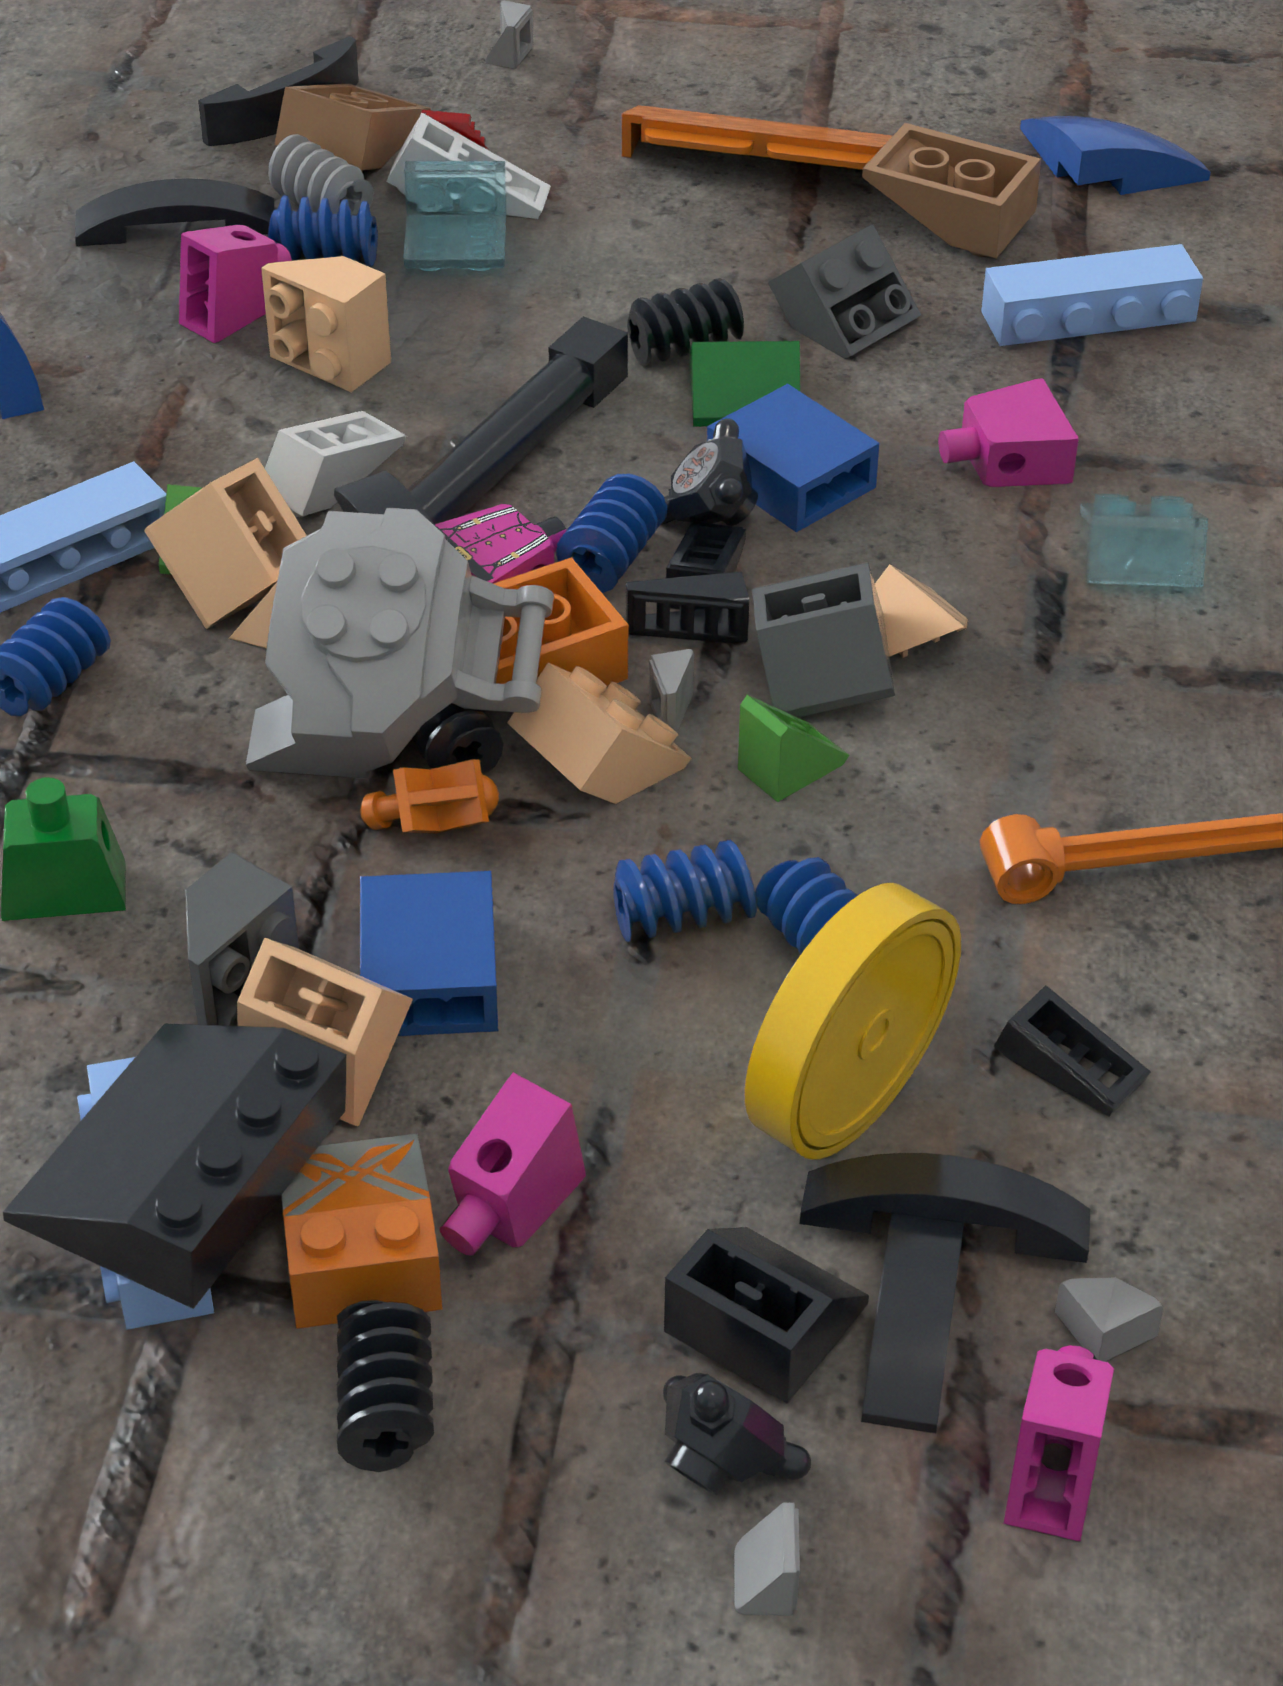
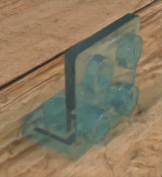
M405 161L404 177L407 218L403 255L404 267L419 268L424 271H436L441 268H469L474 271L503 268L505 266L507 223L505 161Z
M1095 494L1094 503H1080V515L1089 523L1085 579L1087 583L1203 587L1208 518L1194 509L1193 503L1185 502L1184 497L1151 496V505H1136V501L1129 500L1128 495Z

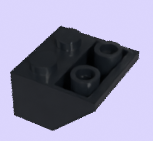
M748 1227L707 1229L665 1277L664 1332L788 1404L868 1305L869 1295Z

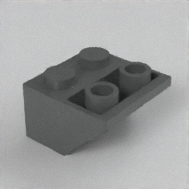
M873 224L768 282L791 327L844 359L921 316Z
M869 562L752 589L756 632L773 707L795 717H802L895 696L884 616Z
M231 852L185 890L188 962L198 1025L238 1026L237 1001L264 938L299 949L292 886Z

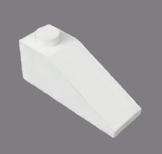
M421 113L400 149L386 181L397 187L404 195L417 198L429 206L538 219L542 213L551 187L549 184L424 113Z
M364 411L289 427L278 431L265 470L294 516L304 517L334 506L337 503L334 497L335 488L366 478L403 446L406 435Z

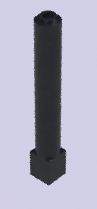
M583 316L548 347L549 362L407 489L422 506L434 525L461 517L582 404L595 408L628 377V332Z

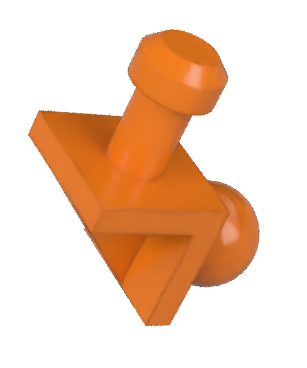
M472 759L434 769L403 767L393 770L396 794L387 796L382 791L366 794L361 803L360 813L365 824L372 830L388 828L393 820L401 819L403 833L437 834L489 822L488 816L494 812L499 802V791L494 781L481 773L479 760Z

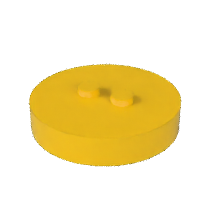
M884 883L859 894L842 907L822 927L804 949L784 979L766 1013L753 1046L745 1082V1106L748 1117L755 1127L802 1157L817 1160L829 1157L850 1145L882 1115L902 1090L921 1061L949 1003L961 957L960 928L956 918L950 912L900 884Z

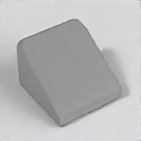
M691 649L651 655V660H649V703L655 717L678 732L693 695L694 652Z
M795 1503L780 1504L746 1533L735 1547L734 1607L736 1612L742 1615L793 1616V1610H797L800 1554L799 1509L795 1508Z

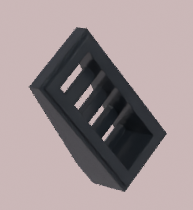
M700 522L691 523L666 568V578L736 572L746 540V529H743V527ZM670 604V608L680 609V605ZM694 606V610L704 609V607Z
M742 572L626 582V622L629 624L628 634L723 643L748 642L749 596ZM646 602L656 603V613L646 614ZM670 604L680 605V611L670 612ZM694 606L704 607V609L694 610Z
M1047 985L1007 1022L993 1046L1014 1063L1109 1117L1151 1073L1149 1069ZM1062 1044L1071 1049V1051L1067 1054L1058 1046ZM1084 1057L1095 1063L1088 1071L1079 1064ZM1107 1071L1120 1077L1110 1088L1099 1081Z

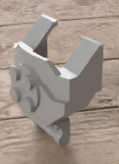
M386 508L384 514L328 511L321 529L283 548L272 607L265 664L288 695L255 709L246 760L247 769L368 779L371 770L392 763L420 727L451 703L464 709L519 713L537 711L540 706L542 691L536 682L545 617L552 614L554 593L548 588L538 585H526L519 589H504L471 575L468 561L446 540L445 535L418 510ZM505 616L520 617L512 680L505 684L496 683Z

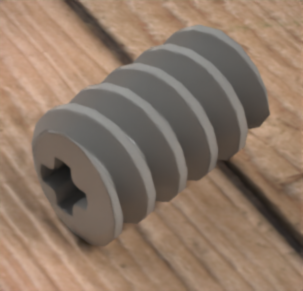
M299 134L287 136L273 151L269 162L268 176L271 186L279 195H288L290 201L298 205L302 197H308L312 212L318 211L322 198H328L331 211L337 214L343 199L348 200L352 215H357L362 201H368L370 208L373 201L374 188L369 181L364 179L363 173L357 166L348 164L343 158L322 149L320 145L309 141L306 137Z

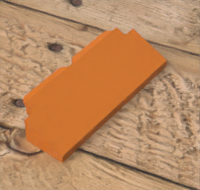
M641 105L622 113V157L629 158L632 157L641 135V142L657 145L769 157L863 170L865 165L892 137V135Z

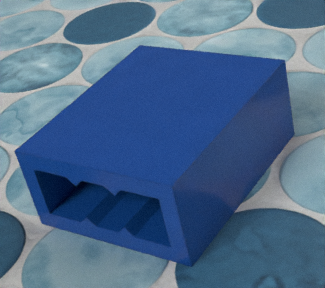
M789 384L722 418L732 419L739 426L738 439H742L750 465L752 488L758 493L756 505L795 532L802 530L876 488L880 443ZM720 420L707 426V441L713 439L715 426Z
M491 871L360 876V976L413 999L398 1036L498 1031Z

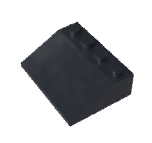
M164 1023L3 1211L4 1221L194 1309L345 1113L346 1054L286 1028Z

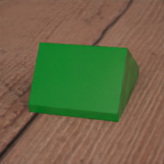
M800 341L692 342L689 354L693 427H707L786 384L800 391Z

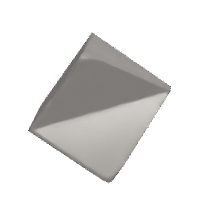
M504 0L500 2L501 36L486 57V63L515 69L533 48V9H531V5Z
M1116 1277L1078 1278L1066 1280L1059 1285L1055 1313L1083 1348L1092 1352L1097 1360L1105 1362L1157 1337L1164 1308L1153 1296Z

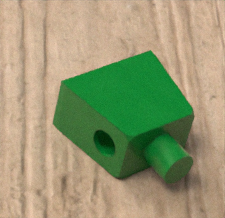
M45 777L37 779L27 786L25 791L26 799L11 800L5 805L1 892L2 921L126 911L125 858L99 797L92 794L66 796L65 786L60 780Z

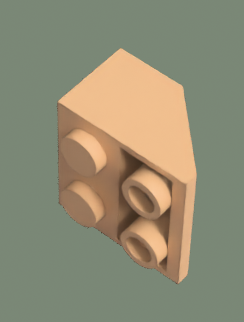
M345 256L268 263L261 268L270 357L351 393L391 363L385 273Z
M258 458L210 482L151 523L144 530L206 629L264 598L277 583L283 548L307 536Z
M548 663L536 682L542 689L539 709L530 713L514 712L507 722L580 791L614 804L684 769L692 759L674 743L678 733L673 728L651 714H648L645 718L636 710L641 701L633 693L612 681L606 688V685L600 679L579 666H576L571 673Z
M264 938L237 1001L238 1026L286 1028L346 1054L345 1113L340 1119L359 1126L413 999L298 948Z

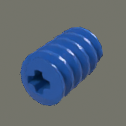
M283 195L278 209L273 210L269 222L268 238L274 240L276 244L279 243L285 246L290 253L292 261L298 260L302 252L306 260L318 259L322 253L325 258L340 257L343 253V256L357 262L360 261L363 255L365 263L369 267L374 265L378 247V228L375 216L371 215L368 201H362L357 215H352L348 200L343 199L337 214L331 211L328 198H322L318 211L312 212L309 198L302 197L298 210L292 211L288 195Z
M616 474L606 479L558 541L556 550L558 562L572 557L602 593L612 590L618 583V579L624 575L628 566L632 564L638 553H640L648 540L656 532L657 527L667 517V504L664 496L655 485L633 474Z
M67 597L52 599L42 607L41 612H37L26 622V625H23L12 634L11 639H7L0 645V708L11 716H23L28 712V708L42 711L51 704L52 697L59 696L66 690L67 683H72L81 676V669L86 670L95 663L96 656H101L110 649L111 639L101 619L88 607Z
M731 840L720 841L716 847L715 855L705 844L694 846L690 860L681 849L669 851L665 866L656 854L644 856L640 871L631 859L619 860L616 866L613 886L614 904L618 925L626 942H631L633 922L640 921L648 938L656 937L658 917L665 916L673 933L681 932L684 912L690 911L698 928L706 927L708 908L710 907L716 908L723 923L731 922L733 903L740 902L748 918H755L757 913L756 894L751 872L739 848Z
M819 857L807 858L801 862L789 860L775 865L762 876L755 891L757 909L769 918L774 928L783 933L790 945L798 949L800 955L822 927L842 907L858 896L852 890L846 889L844 880L835 873H831L829 864Z

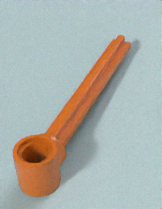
M1283 813L1061 837L1055 827L1041 828L1038 822L1030 816L1013 814L996 820L983 831L980 838V849L1000 897L1012 904H1027L1048 895L1055 888L1056 884L1062 882L1066 871L1282 848Z

